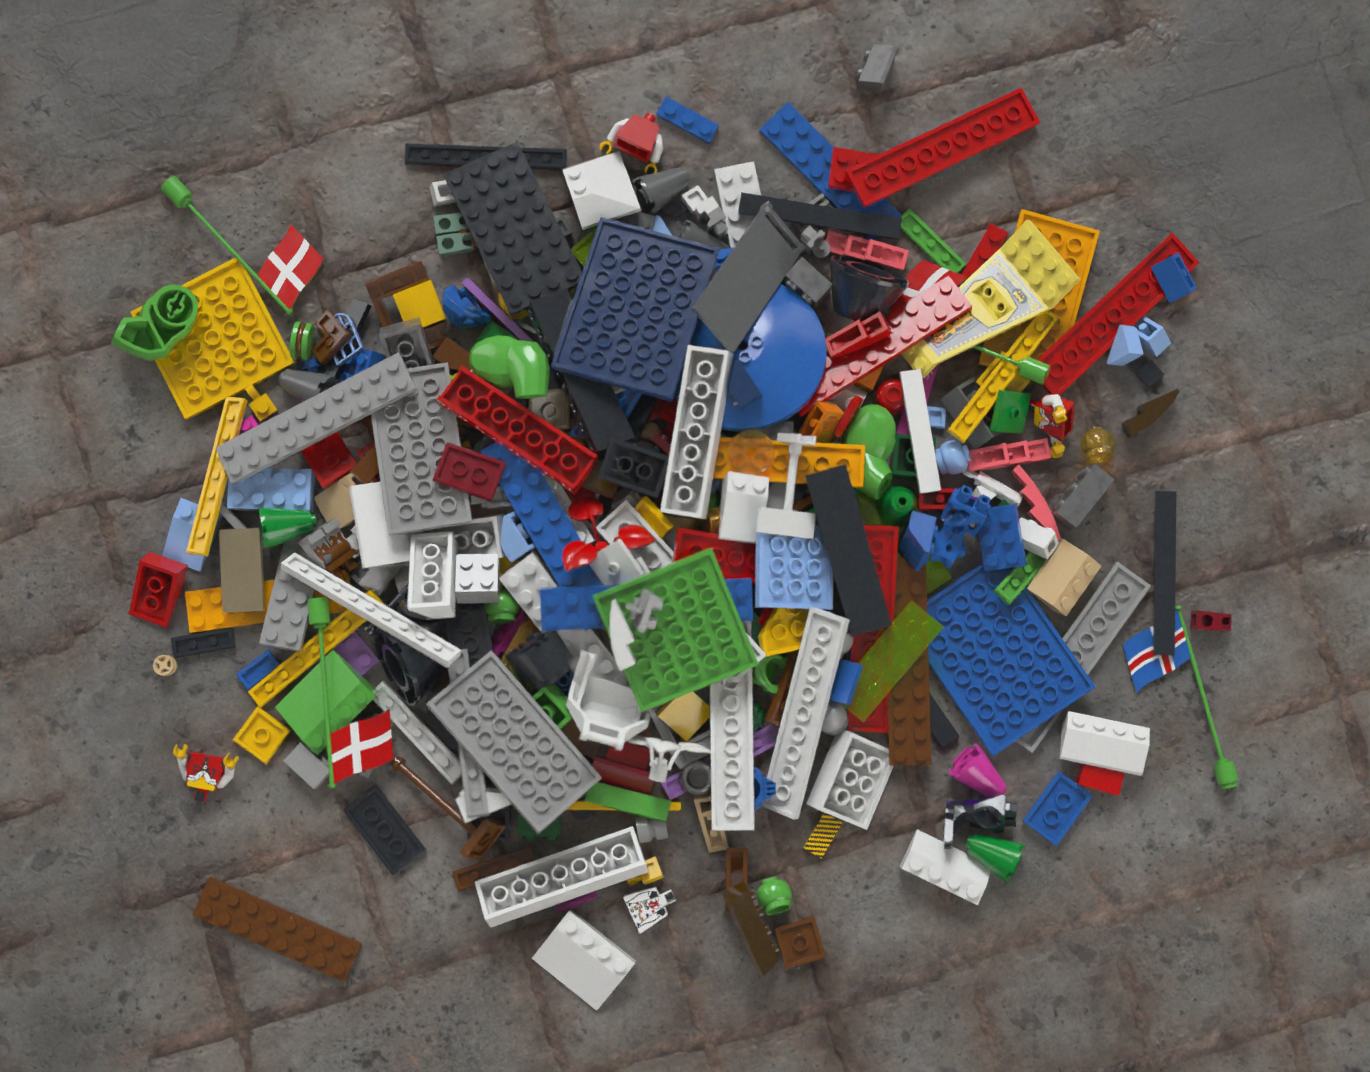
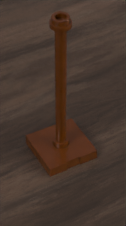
M396 757L391 762L392 769L395 772H402L472 834L460 850V853L466 858L482 859L506 828V825L501 821H493L491 819H484L478 828L470 821L465 823L460 812L405 765L406 760L404 758Z

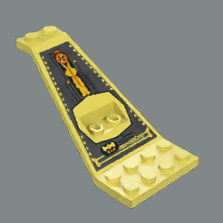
M1026 220L1006 243L959 287L960 291L971 303L972 310L901 355L913 370L921 369L922 378H925L937 364L1054 308L1081 279L1032 221Z

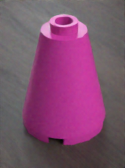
M973 744L974 748L972 749L968 746L953 761L955 767L953 770L949 769V775L990 799L1005 794L1006 784L978 744Z

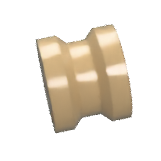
M160 655L153 662L154 671L162 676H170L177 669V661L172 656Z

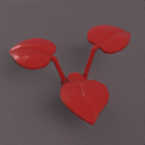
M594 497L578 498L568 508L569 516L573 520L585 521L590 518L596 545L592 546L591 543L585 544L579 540L567 544L562 552V561L567 572L592 563L597 558V552L609 546L606 542L599 540L594 517L601 515L604 509L602 502ZM628 525L618 531L619 537H615L612 542L614 543L621 539L627 549L632 550L653 544L655 540L642 526Z

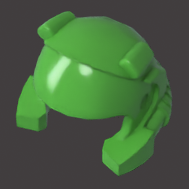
M780 654L764 657L758 662L759 665L752 668V685L755 683L762 686L764 691L776 694L778 686L771 684L776 673L775 664L784 670L787 657Z

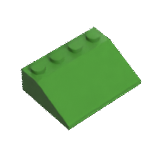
M334 649L325 656L330 733L348 725L378 693ZM321 661L275 707L301 740L317 755L327 746Z

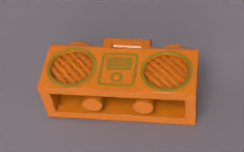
M816 400L815 406L810 410L798 434H801V436H816V443H830L834 436L833 432L844 412L835 402H820Z

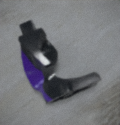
M999 795L992 799L966 800L962 803L946 801L944 849L953 848L954 834L958 827L965 822H970V827L986 829L995 833H1004V826L1016 827L1017 803L1006 802L1005 795Z

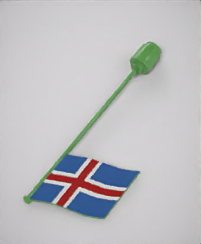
M1177 605L1175 606L1174 656L1153 655V626L1135 634L1123 644L1134 688L1137 693L1149 682L1175 670L1190 658L1219 756V760H1216V765H1213L1217 783L1221 785V789L1238 786L1237 780H1239L1235 765L1228 758H1223L1182 616V607Z

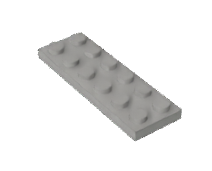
M310 533L286 541L283 544L259 641L260 645L297 652L302 650L309 621L308 599L314 598L316 590L281 570V563L294 552L311 562L298 543Z

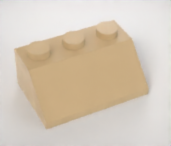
M1061 539L1059 545L1045 561L1026 589L1051 610L1067 616L1099 571L1101 565L1079 548Z

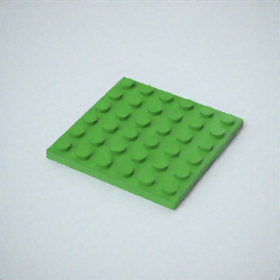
M712 548L593 595L609 637L610 610L612 600L614 599L617 600L634 636V642L628 645L635 658V664L623 670L641 712L759 665ZM647 589L660 597L664 602L660 611L651 610L650 616L657 618L655 629H645L644 632H641L631 625L633 619L629 618L631 611L626 608V604H633L635 597L640 598L642 590Z

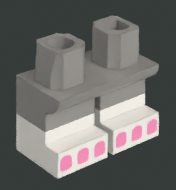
M713 196L695 207L694 215L698 221L703 218L708 224V233L712 232L719 240L728 234V227L725 224L726 216Z

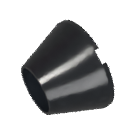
M832 256L830 259L831 283L833 284V311L850 320L864 321L878 312L884 315L909 286L907 279L895 272L891 275L878 265L845 256H840L839 260L835 259L836 256Z
M377 630L375 635L378 634V638L374 639L386 676L390 682L394 680L399 688L396 692L407 704L411 706L418 704L448 668L385 630Z

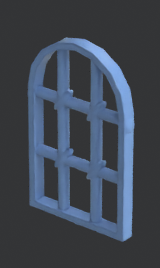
M337 313L335 316L347 329L351 325L355 334L345 344L349 343L352 353L346 356L343 346L340 351L344 359L339 361L336 354L333 357L336 365L341 366L361 352L364 347L350 316L344 313ZM341 316L347 317L349 322L344 325ZM355 338L357 339L358 344L360 346L356 350L354 349V346L352 344V340H354Z

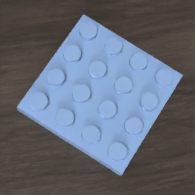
M819 525L814 527L813 539L756 532L755 607L810 609V607L821 610H833V570Z

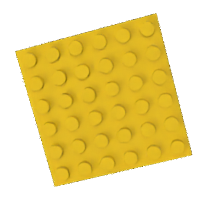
M236 258L181 285L189 289L195 295L198 302L194 326L187 337L178 342L165 359L155 360L186 420L225 401L226 396L233 397L244 391L251 384L254 386L296 364L294 359L290 357V351L249 272ZM142 306L130 312L132 317L140 315Z

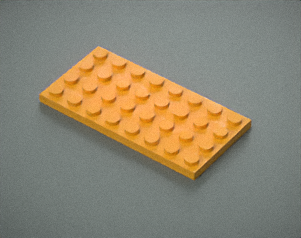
M1021 209L1015 232L1026 220H1031L1081 279L1054 308L1049 310L1059 319L1030 357L1037 360L1075 324L1100 231ZM1032 319L984 341L983 348L998 354L1001 351L1007 353ZM981 351L978 365L988 368L996 357Z

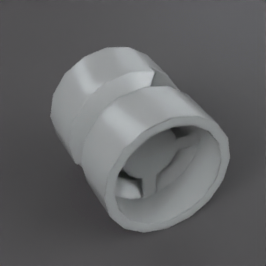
M642 816L635 817L640 843L650 842L653 837L657 840L668 838L666 822Z

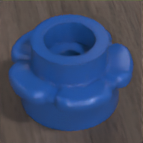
M317 358L302 362V370L307 372L319 371L318 367L322 366Z

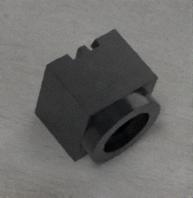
M557 631L533 632L525 639L526 642L518 645L519 650L514 648L505 656L522 683H531L534 689L544 688L561 678L570 668L567 661L573 657Z

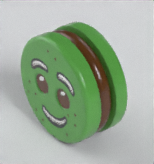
M297 321L293 326L290 338V357L292 359L308 361L312 356L311 350L314 348L315 326L312 323L306 324Z

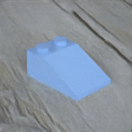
M181 498L172 518L162 556L187 564L189 568L201 572L207 556L186 553L198 504ZM221 513L218 515L211 546L224 517Z

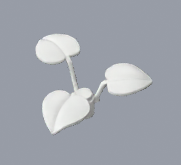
M635 735L627 740L628 742L645 745L649 748V765L651 766L649 779L658 782H665L667 771L671 770L674 761L681 751L705 752L710 755L712 753L711 750L704 746L690 742L675 744L641 735ZM654 749L659 752V758H655V761ZM676 750L669 764H667L668 760L663 759L664 752Z

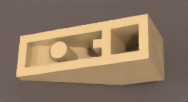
M711 791L704 795H694V802L708 852L727 850L729 843L726 830H712Z

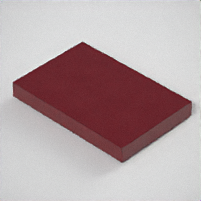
M446 442L432 482L492 502L506 462Z

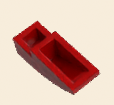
M878 312L864 321L857 320L825 338L831 357L835 358L867 347L893 334L885 316Z

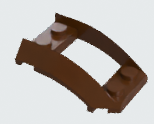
M422 261L412 262L411 265L376 279L372 278L365 283L382 327L393 325L383 299L429 281ZM446 319L423 328L429 349L441 345L445 340L448 325Z

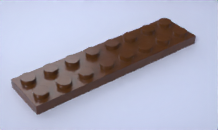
M209 877L192 915L342 982L346 981L362 945V942L214 877Z

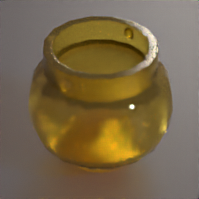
M1093 427L1081 438L1080 449L1088 463L1104 464L1111 461L1114 457L1115 439L1109 431L1104 430L1102 427Z

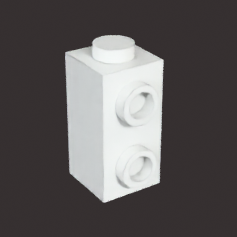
M1020 518L1024 549L1048 559L1059 545L1055 531L1048 527H1041L1033 520Z

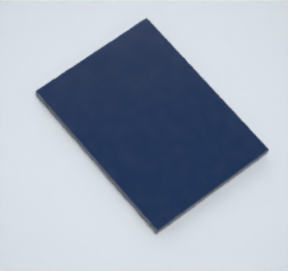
M601 217L551 364V369L672 402L685 363L687 347L691 344L699 319L692 307L711 281L720 248Z

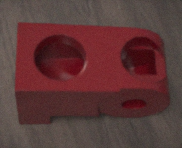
M1200 610L1191 611L1190 630L1231 632V614Z

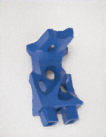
M965 485L960 490L954 489L941 516L944 526L936 533L935 538H932L934 549L929 561H939L950 568L957 557L965 556V533L968 532L974 538L980 530L991 507L989 505L990 497L983 494L977 499L971 496L972 489ZM951 509H955L957 512L952 513ZM975 523V526L971 527L969 524Z

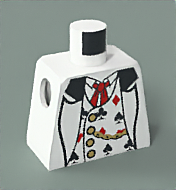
M656 886L623 896L639 933L644 932L667 916L668 912L665 906L676 901L671 889L659 894Z

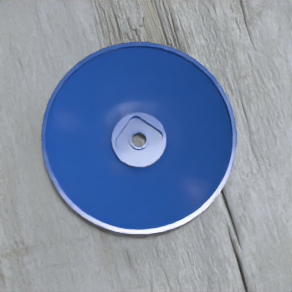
M779 284L740 342L748 344V348L744 351L736 348L732 352L734 355L721 428L723 430L755 431L787 420L807 404L822 380L826 365V341L822 325L814 310L800 295L788 287ZM699 318L690 345L728 351ZM737 359L740 360L762 394V397L742 410L739 405L734 407L728 398L731 396L729 386L734 362ZM684 366L674 394L677 402H679Z

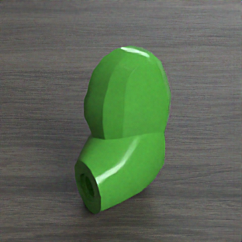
M496 335L478 342L471 349L469 362L472 372L490 385L501 389L513 387L515 396L519 399L547 396L550 371L547 355L537 342L519 341L510 336Z

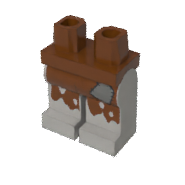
M334 518L298 543L312 563L341 579L344 575L339 566L342 565L346 573L356 568L358 564L353 556L357 552L354 548L352 549L350 542L344 537L338 527L340 525L338 520Z

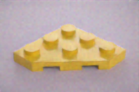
M775 608L758 635L759 646L766 654L765 657L800 649L810 609Z

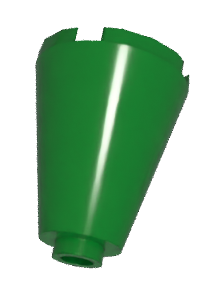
M902 486L889 487L883 497L877 501V511L881 520L890 526H904L911 512H917L918 510L915 495L909 489Z
M259 508L264 548H271L313 531V527L317 526L315 514L311 515V512L307 510Z
M975 834L974 837L970 836L965 845L968 848L967 853L1008 884L1010 883L1008 876H1014L1021 861L1022 852L1020 850L1025 851L1026 846L1020 843Z

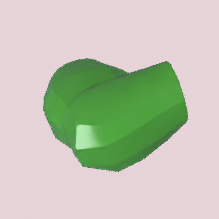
M181 285L162 287L143 304L139 316L124 317L111 345L144 360L165 359L175 345L187 337L194 326L198 311V302L195 295Z
M869 404L859 408L844 432L843 444L865 445L863 488H855L879 500L886 493L892 481V472L886 459L894 449L896 428L894 419L887 409L879 405Z

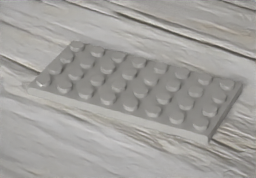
M448 362L408 368L417 390L371 414L389 536L472 523L468 494L432 482L446 442L461 447L456 415L439 405L437 400L438 396H441L451 382Z
M492 651L427 703L429 709L537 834L602 778Z

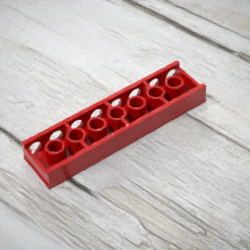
M462 365L441 396L439 395L437 398L439 405L573 494H576L599 461L595 453Z

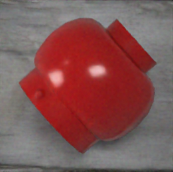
M897 379L883 381L875 392L877 405L887 409L889 413H898L905 408L901 381Z

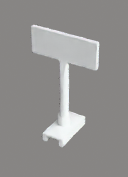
M778 433L777 442L788 444V453H790L784 508L759 507L756 532L813 539L816 514L793 511L792 505L798 456L801 454L802 445H815L816 436Z

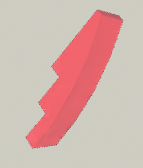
M828 230L825 236V241L830 245V253L899 270H904L909 250L872 239L867 240L853 235H844Z
M1048 438L1030 442L1026 440L1007 445L1003 443L969 450L971 460L968 461L969 472L1052 459Z
M1016 466L1010 473L1024 487L1018 493L1032 507L1027 514L1039 526L1054 530L1059 541L1061 539L1060 533L1044 497L1021 466Z

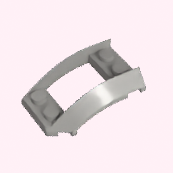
M706 687L695 690L694 692L710 706ZM666 703L653 707L650 715L662 740L677 744L667 724L656 715L660 710L659 708L663 707ZM709 717L707 720H708L709 724L711 725V719H710V717ZM711 729L688 742L702 745L711 750ZM669 750V753L673 757L676 750ZM684 750L678 754L675 763L679 770H682L691 761L701 760L710 754Z

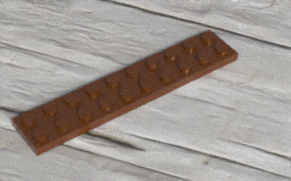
M897 558L891 692L890 697H888L889 766L931 765L926 565H922L919 572L915 571L906 558Z

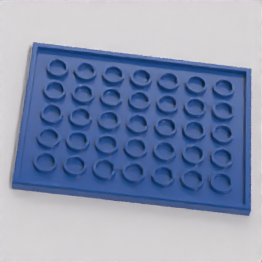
M982 563L927 600L928 658L930 667L993 757L1096 688V686L1026 587L1009 605L1005 604L993 592L1013 568L985 571L984 563Z

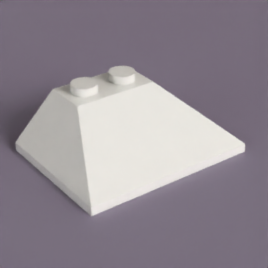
M619 151L562 169L582 230L597 226L601 217L615 220L641 211Z

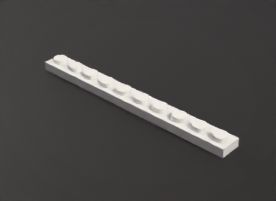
M295 552L281 563V570L448 668L460 657L461 650Z

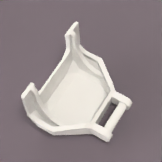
M581 651L566 706L581 732V740L586 741L589 739L614 746L616 750L621 751L624 742L647 728L651 709L643 712L640 711L631 687L594 677L591 672L597 655Z

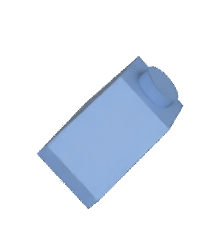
M1143 316L1133 325L1137 328L1142 348L1157 357L1171 344L1164 328L1147 317Z

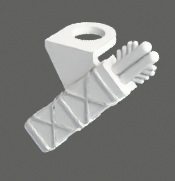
M969 467L963 471L964 475L975 479L973 484L977 485L971 496L979 498L980 495L984 494L990 497V501L996 496L1001 500L1005 499L1009 504H1017V508L1020 505L1023 496L1017 493V491L1012 490L981 471L979 474L975 471L969 472Z

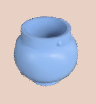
M957 440L947 441L940 448L935 449L936 461L942 475L946 473L955 475L963 472L968 467V461L971 460L967 445L962 446Z

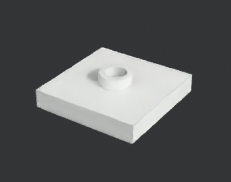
M621 539L597 552L596 560L589 564L603 585L622 584L644 574Z

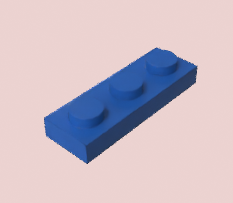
M667 96L656 113V116L707 144H710L719 128L718 124Z

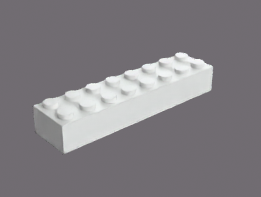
M691 345L687 347L660 512L701 519L707 518L734 355L730 351Z
M534 549L504 572L499 579L538 629L542 631L539 589L559 587L546 563ZM585 629L557 630V633L573 656L567 662L574 674L581 651L597 655L591 672L594 677L630 687L624 670L620 671L612 647L598 629H588L586 631Z
M632 826L475 881L485 920L490 927H494L649 871L637 834Z

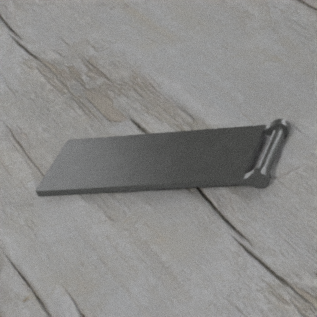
M769 201L760 207V211L692 307L698 317L731 353L736 350L787 272L806 248V245L796 238L772 209L773 205ZM766 214L777 226V228L782 232V234L787 238V240L792 244V246L794 247L793 249L779 234V232L770 223V221L765 217Z

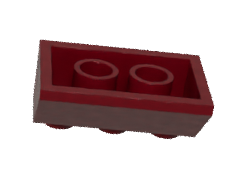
M595 756L592 767L602 777L598 783L650 795L654 780L649 779L650 771Z

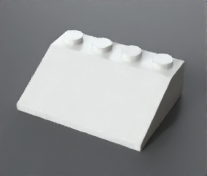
M381 482L350 486L349 490L362 567L376 568L410 565L411 535L425 534L424 531L389 536Z
M847 730L835 735L806 804L867 830L894 767L889 766V749Z
M572 909L567 912L532 957L535 962L595 1010L599 1009L636 961Z

